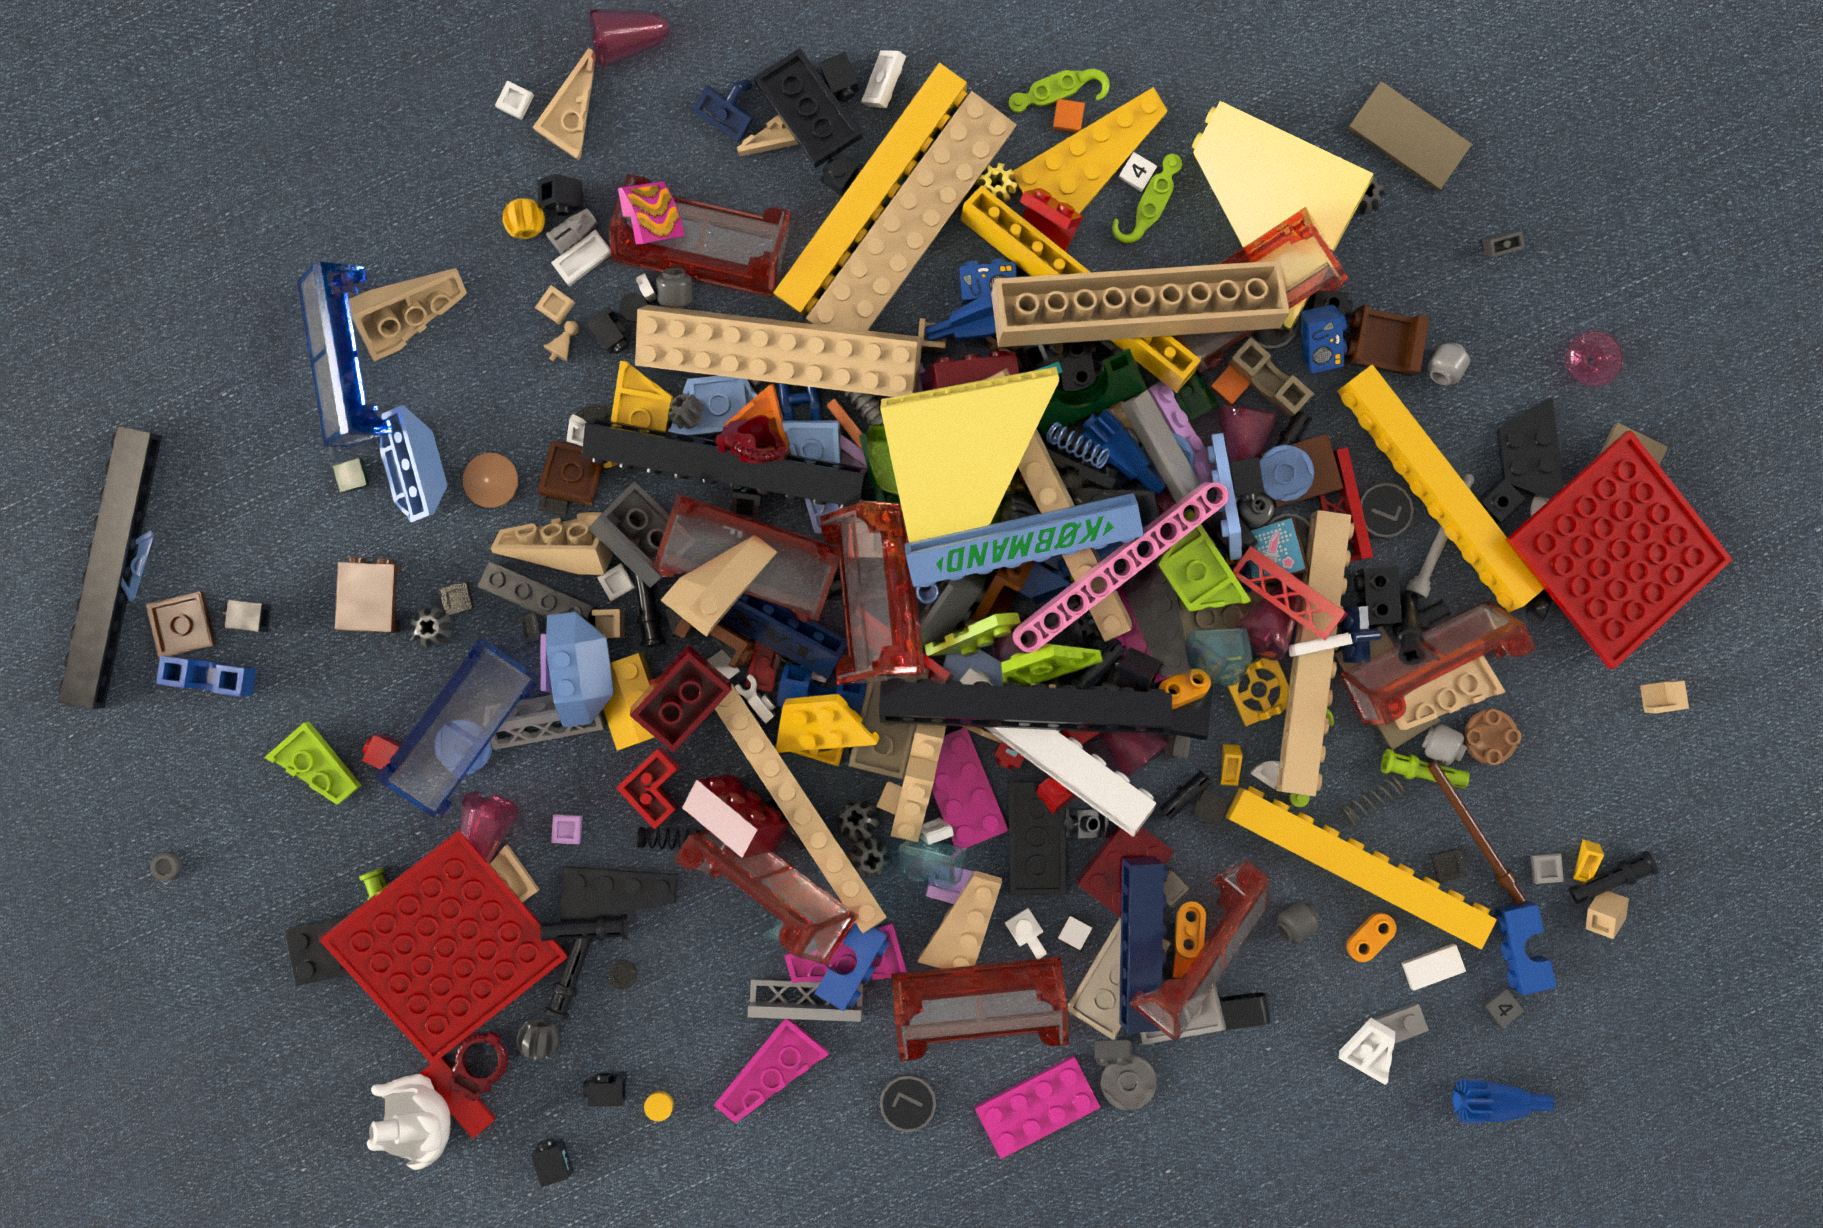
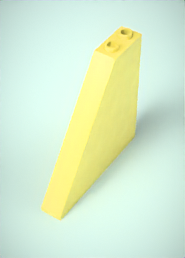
M1220 101L1217 108L1212 107L1205 120L1208 125L1204 133L1199 132L1193 142L1192 148L1195 149L1193 153L1250 262H1281L1290 312L1283 324L1287 330L1292 331L1301 314L1300 311L1304 309L1372 182L1373 173Z
M1057 367L881 399L880 409L909 543L990 525L1059 382Z

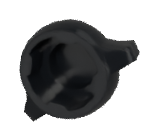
M1540 592L1527 603L1526 613L1530 621L1537 625H1540L1546 618L1553 599L1547 592Z

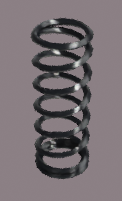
M640 826L637 832V847L643 849L648 840L649 847L653 849L658 840L661 850L664 849L668 842L671 850L678 843V847L682 851L687 842L690 851L694 850L696 845V851L698 852L701 845V831L696 830L691 848L689 829H687L681 848L678 828L676 829L674 843L671 847L670 829L667 828L663 846H661L660 828L658 827L652 846L650 828H647L645 837V828Z

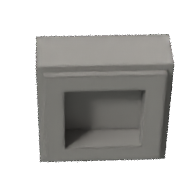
M1561 853L1530 855L1532 882L1534 884L1564 882Z

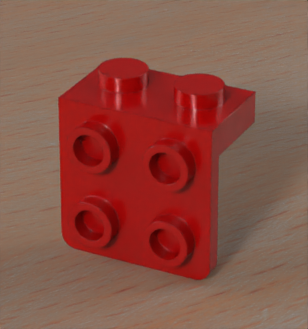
M1036 188L1025 191L1020 200L1021 203L1027 206L1022 218L1066 252L1084 216L1077 213L1071 205L1052 198V195L1044 189Z

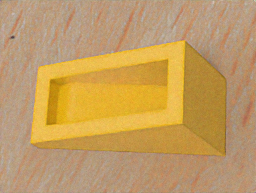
M1222 745L1221 785L1238 786L1243 757L1240 745Z
M1582 840L1573 879L1585 882L1594 877L1604 856L1600 844Z

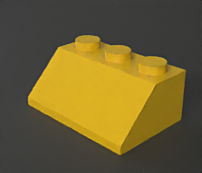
M637 653L610 663L615 694L605 705L603 711L617 751L655 738L630 717L631 706L650 687L648 681L652 680L644 653Z

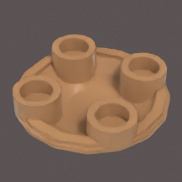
M484 453L476 456L468 463L463 473V487L466 495L475 504L485 508H496L506 504L516 496L518 474L515 466L508 458L498 453Z
M1497 709L1479 711L1470 718L1465 726V746H1467L1470 755L1480 763L1498 765L1512 756L1517 748V744L1521 741V733L1517 730L1511 717Z

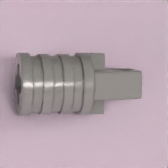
M586 208L565 219L564 222H561L550 232L548 231L546 235L558 252L562 254L579 240L581 241L598 222L589 209Z

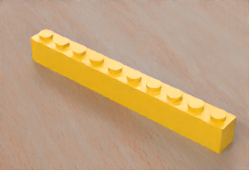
M941 63L937 65L773 293L778 299L802 316L806 312H811L819 301L818 295L823 289L827 290L835 279L834 273L839 266L843 268L851 257L852 253L850 251L856 243L859 245L869 232L866 230L872 221L876 222L885 210L883 206L889 198L893 199L902 187L899 184L905 175L910 176L918 165L916 160L922 152L926 154L935 141L933 136L939 129L942 131L952 118L949 114L954 107L959 108L967 98L966 81Z
M982 185L963 204L960 220L1008 259L1015 262L1028 275L1045 276L1091 273ZM1172 336L1111 340L1123 351L1130 348L1134 359L1176 393L1194 374L1201 359Z
M1373 364L1337 390L1344 405L1352 410L1358 418L1361 427L1367 430L1373 437L1379 450L1387 455L1393 463L1394 469L1408 482L1411 491L1425 504L1428 513L1439 522L1444 529L1445 535L1460 549L1463 558L1474 567L1479 574L1480 580L1491 589L1496 596L1497 602L1508 612L1519 609L1544 589L1507 543L1506 535Z
M1249 786L1248 790L1238 789L1225 815L1227 819L1482 950L1497 919L1488 915L1490 909L1474 902L1473 906L1464 903L1465 896L1449 889L1448 893L1439 890L1440 884L1426 876H1424L1423 880L1414 877V870L1399 863L1398 867L1389 864L1390 858L1375 850L1372 855L1363 850L1364 844L1350 837L1347 842L1338 838L1339 831L1325 824L1322 829L1313 825L1314 818L1302 812H1299L1298 816L1288 812L1290 806L1277 799H1274L1273 803L1263 799L1265 793Z

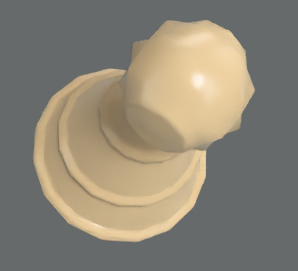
M572 320L567 321L564 325L565 332L544 345V348L552 353L549 359L553 362L556 357L568 361L570 338L579 332V325Z

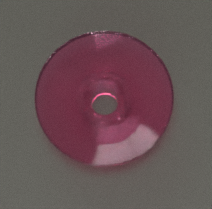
M1601 331L1582 333L1570 343L1566 352V365L1571 376L1580 384L1590 387H1598L1611 382L1619 374L1623 363L1622 350L1617 341L1609 334ZM1588 356L1593 357V359H1594V364H1593V365H1589V364H1588V362H1587V357H1588Z

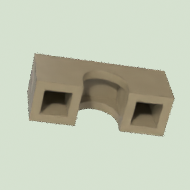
M1250 337L1226 364L1234 368L1257 392L1289 419L1302 408L1314 393L1294 375L1288 376L1276 368L1270 360L1271 355Z

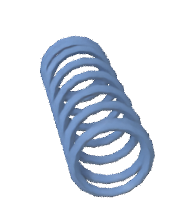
M1056 422L1049 428L1046 435L1048 443L1052 445L1057 444L1059 449L1066 448L1067 453L1074 452L1075 457H1082L1084 462L1091 461L1092 466H1096L1097 469L1103 467L1107 462L1110 453L1108 448L1101 451L1096 464H1094L1093 458L1098 454L1100 444L1094 447L1091 458L1085 459V454L1092 444L1091 439L1086 442L1082 454L1077 455L1076 450L1083 442V435L1078 437L1074 449L1069 451L1068 446L1075 437V431L1069 434L1066 445L1062 447L1060 446V441L1064 438L1067 427L1062 428V425ZM1057 428L1055 435L1051 439L1054 430Z
M936 583L925 592L920 591L922 587L920 585L913 587L917 597L923 603H933L939 597V587Z

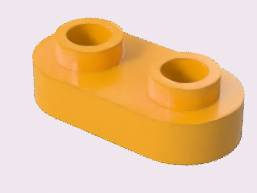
M1196 668L1191 669V673L1176 675L1164 680L1158 689L1164 690L1165 693H1170L1168 689H1174L1177 694H1172V709H1176L1207 694L1211 686V680L1205 671ZM1193 679H1198L1201 684H1196Z
M1190 901L1184 903L1176 914L1174 948L1176 953L1184 959L1196 958L1202 953L1204 948L1206 912L1202 905L1197 902ZM1187 912L1195 916L1194 922H1189L1186 919ZM1185 940H1189L1192 943L1193 947L1191 950L1184 948L1183 943Z
M1382 912L1372 914L1349 937L1346 944L1348 954L1359 962H1367L1374 958L1394 937L1397 929L1394 919ZM1385 923L1387 926L1386 931L1380 933L1378 927L1380 924ZM1366 943L1367 950L1360 953L1359 946Z

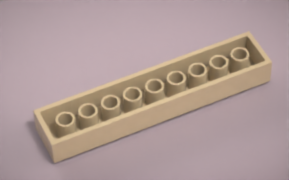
M971 91L806 317L805 323L868 331L973 188L979 176L983 174L985 168L1008 140L1017 124Z
M1280 261L998 278L994 281L991 294L998 347L1281 328L1290 313Z
M646 305L637 309L635 366L896 397L918 392L923 337Z

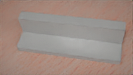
M1145 390L1124 401L1121 407L1177 503L1201 483L1148 390Z

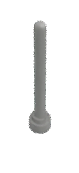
M1466 474L1462 480L1471 489L1474 477L1471 474ZM1442 526L1436 535L1419 575L1415 576L1414 579H1410L1405 589L1406 591H1411V594L1415 592L1418 598L1427 599L1431 590L1429 578L1448 539Z

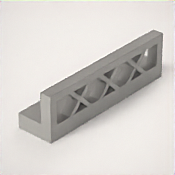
M553 695L486 707L484 727L493 750L604 730V723L599 713L591 724L561 728L551 726L553 722L560 721L554 705ZM528 726L539 728L538 732L534 733L526 732L523 729ZM506 731L512 735L507 738L498 739L496 732Z
M751 978L748 1017L861 1022L863 983L858 988L861 995L857 1005L853 1008L848 1006L845 1011H842L827 1001L825 1003H816L810 996L821 982L792 983V980ZM757 986H769L775 995L769 1001H756ZM775 986H782L783 988L778 991ZM788 987H797L803 996L797 1002H789L782 993ZM803 987H807V988H811V989H810L808 992H806V991L803 989ZM779 997L782 1002H774V1000ZM806 998H807V999L809 1000V1002H810V1003H801V1002H803Z

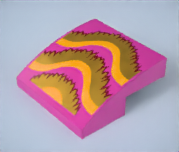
M664 181L618 188L623 217L631 216L636 244L685 236L677 206Z

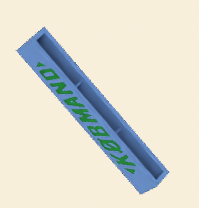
M1134 493L906 543L905 554L913 587L919 585L928 587L934 585L937 581L946 579L955 581L962 579L965 575L974 573L987 574L996 568H1014L1024 562L1033 560L1041 562L1055 555H1073L1078 553L1079 550L1087 548L1101 549L1114 542L1128 543L1144 535L1138 503Z

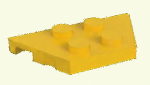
M620 361L611 421L668 431L670 419L668 413L671 412L670 403L673 400V396L627 361ZM607 461L604 467H613L618 465V463Z
M839 694L788 698L785 700L782 708L776 751L782 753L877 745L879 735L875 731L870 733L861 724L863 718L856 711L852 710Z

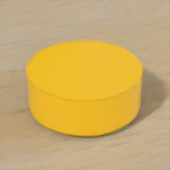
M664 1091L651 1093L644 1104L646 1115L653 1121L667 1119L673 1110V1099Z

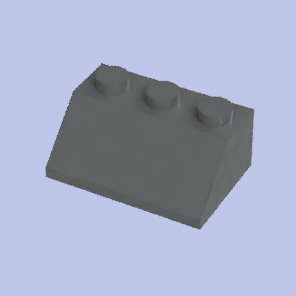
M635 481L588 528L650 588L696 541Z
M974 573L965 575L962 579L955 581L943 580L939 586L940 593L937 600L926 604L917 617L906 647L925 650L924 645L931 642H946L945 636L957 633L958 628L956 626L960 621L963 623L967 621L973 610L971 608L973 602L979 603L987 591V588L984 587L987 575Z

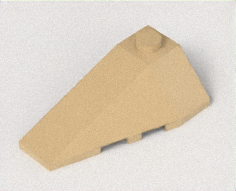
M454 268L372 289L345 300L344 303L373 361H376L401 350L407 345L406 341L415 333H421L425 330L428 322L437 315L444 314L463 298L467 292L458 270Z
M603 512L577 514V519L563 522L561 518L551 519V524L539 527L531 523L502 529L491 546L492 553L575 574L604 575L613 556V552L588 529Z
M755 534L680 577L661 601L707 637L777 554V551Z

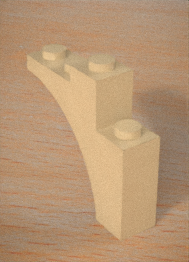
M916 724L891 831V836L914 842L919 841L946 725Z

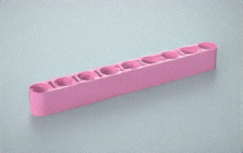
M1204 482L1143 528L1144 536L1137 537L1134 541L1121 545L1019 624L1012 634L1015 645L1025 652L1038 650L1223 507L1228 500L1227 488L1218 482ZM1214 487L1217 491V499L1210 503L1207 500L1206 494L1210 488ZM1191 505L1194 508L1195 514L1191 520L1187 521L1183 516V511L1186 506ZM1169 523L1172 532L1169 537L1164 539L1160 534V529L1163 524ZM1146 541L1149 545V550L1146 555L1139 556L1137 546L1140 542ZM1118 559H1124L1126 563L1125 570L1120 574H1116L1114 563ZM1100 576L1103 580V586L1099 591L1093 592L1090 583L1093 578ZM1077 594L1080 598V604L1077 608L1070 610L1067 606L1068 598ZM1051 612L1056 613V624L1052 627H1046L1044 624L1045 616ZM1027 630L1033 631L1034 640L1032 643L1023 645L1021 643V635Z

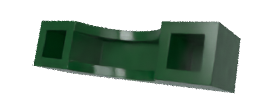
M1130 348L1103 360L1100 376L1088 387L1076 391H1065L1056 388L1037 426L1042 436L1046 435L1049 428L1056 422L1064 427L1147 390L1142 373Z

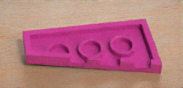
M893 922L877 927L889 934L886 941L890 944L882 958L876 956L872 966L876 969L870 979L908 978ZM847 936L786 953L784 956L792 983L821 982L830 967L843 973L852 972L857 965V956L853 949L843 944Z
M784 1019L717 1099L714 1106L734 1123H737L764 1103L770 1096L779 1092L789 1082L829 1055L830 1052L791 1019Z

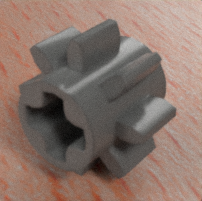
M681 394L671 401L670 408L673 411L669 412L668 416L679 429L683 426L686 429H691L702 421L703 416L700 412L705 410V407L694 394L690 396Z

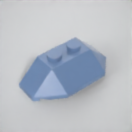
M398 406L381 414L383 425L380 432V452L394 503L408 516V520L412 523L434 515L447 488V481L433 431L405 406Z
M578 612L547 615L546 651L554 705L563 727L591 724L615 694L607 637L586 621Z

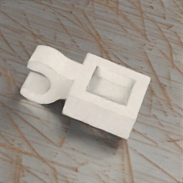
M749 674L747 679L751 682V688L745 690L740 684H737L735 688L740 695H743L748 700V703L760 718L767 723L776 715L773 710L776 706L766 694L761 696L759 692L757 693V680L753 675Z
M1028 907L1005 921L1007 928L1019 947L1028 943L1037 960L1047 954L1037 938L1043 930Z

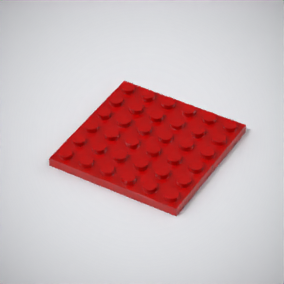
M1632 430L1625 431L1506 539L1507 543L1608 669H1615L1733 560Z
M460 829L326 932L319 940L432 1065L568 958V953L556 940L541 941V922Z

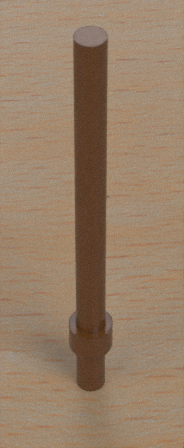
M1438 762L1430 763L1427 766L1428 770L1497 874L1496 879L1500 886L1506 888L1516 904L1523 903L1526 898L1516 884V877L1510 869H1506Z

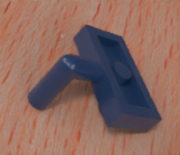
M749 79L734 82L726 97L712 87L705 86L693 112L737 142L742 141L755 117L738 106L736 102L741 92L752 88V82Z
M1343 606V610L1348 615L1341 623L1342 634H1351L1353 643L1342 646L1343 663H1371L1370 641L1380 640L1382 633L1378 629H1369L1368 606Z

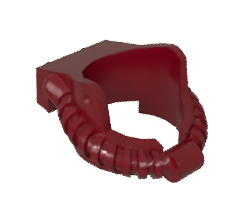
M765 415L730 421L727 426H724L722 433L717 435L715 442L718 445L719 452L726 453V447L728 446L730 447L731 454L739 455V460L745 463L759 464L776 460L780 461L788 453V448L785 446L783 439L771 430L769 418ZM756 444H767L774 448L761 449L757 448Z
M492 1031L489 1034L482 1032V1034L480 1032L471 1034V1036L466 1037L467 1039H464L459 1044L460 1047L457 1048V1053H455L456 1064L451 1070L453 1076L448 1084L451 1085L450 1089L453 1091L465 1093V1097L471 1101L478 1100L483 1092H489L492 1083H497L496 1081H499L500 1077H503L504 1072L507 1071V1061H509V1058H507L508 1052L506 1053L507 1049L506 1047L504 1048L503 1042H500L501 1036ZM486 1041L495 1046L494 1048L498 1054V1066L492 1075L480 1077L474 1075L469 1070L466 1064V1056L472 1044Z

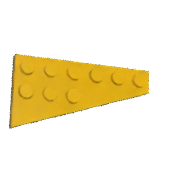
M1153 87L1015 169L1013 173L1016 177L1013 181L1017 183V188L1022 196L1025 191L1041 188L1052 195L1051 197L1057 201L1071 205L1080 214L1161 121L1168 110Z

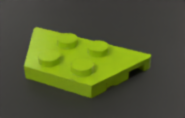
M1189 509L1183 516L1189 521L1194 517V513ZM1201 524L1163 552L1156 563L1188 611L1203 610L1208 607H1223L1235 603L1244 604L1251 601Z
M1044 644L1034 652L1014 654L1010 660L1001 662L1002 686L1004 683H1017L1020 687H1029L1031 683L1038 684L1103 662L1101 651Z

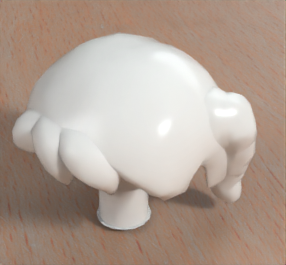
M421 1074L401 1077L386 1084L373 1085L371 1088L372 1093L385 1099L384 1121H373L370 1125V1139L367 1141L368 1149L372 1151H386L389 1154L407 1158L411 1161L406 1165L413 1170H420L431 1165L441 1156L450 1135L451 1123L449 1107L444 1098L434 1090L431 1079Z

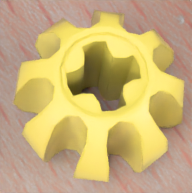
M997 162V168H992L988 164L983 172L985 175L981 174L975 184L978 186L982 185L1005 203L1011 199L1008 193L1014 194L1016 192L1017 183L1011 181L1016 176L1012 169L1008 171L1003 170L1005 164ZM1001 182V186L997 185L995 188L991 186L992 183Z

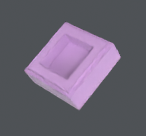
M554 814L551 843L581 844L582 815Z

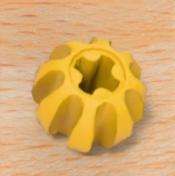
M522 198L513 200L506 205L502 221L505 229L511 236L519 239H529L541 233L545 225V215L542 208H538L536 201Z

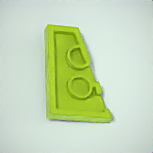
M994 614L969 625L966 631L951 633L945 636L946 642H931L924 645L927 656L961 653L962 657L975 655L980 647L994 644L995 638L1009 635L1012 628L1021 624L1019 614Z
M309 721L304 722L264 757L270 762H276L284 767L285 771L293 777L301 778L309 784L310 788L337 805L343 803L362 786Z

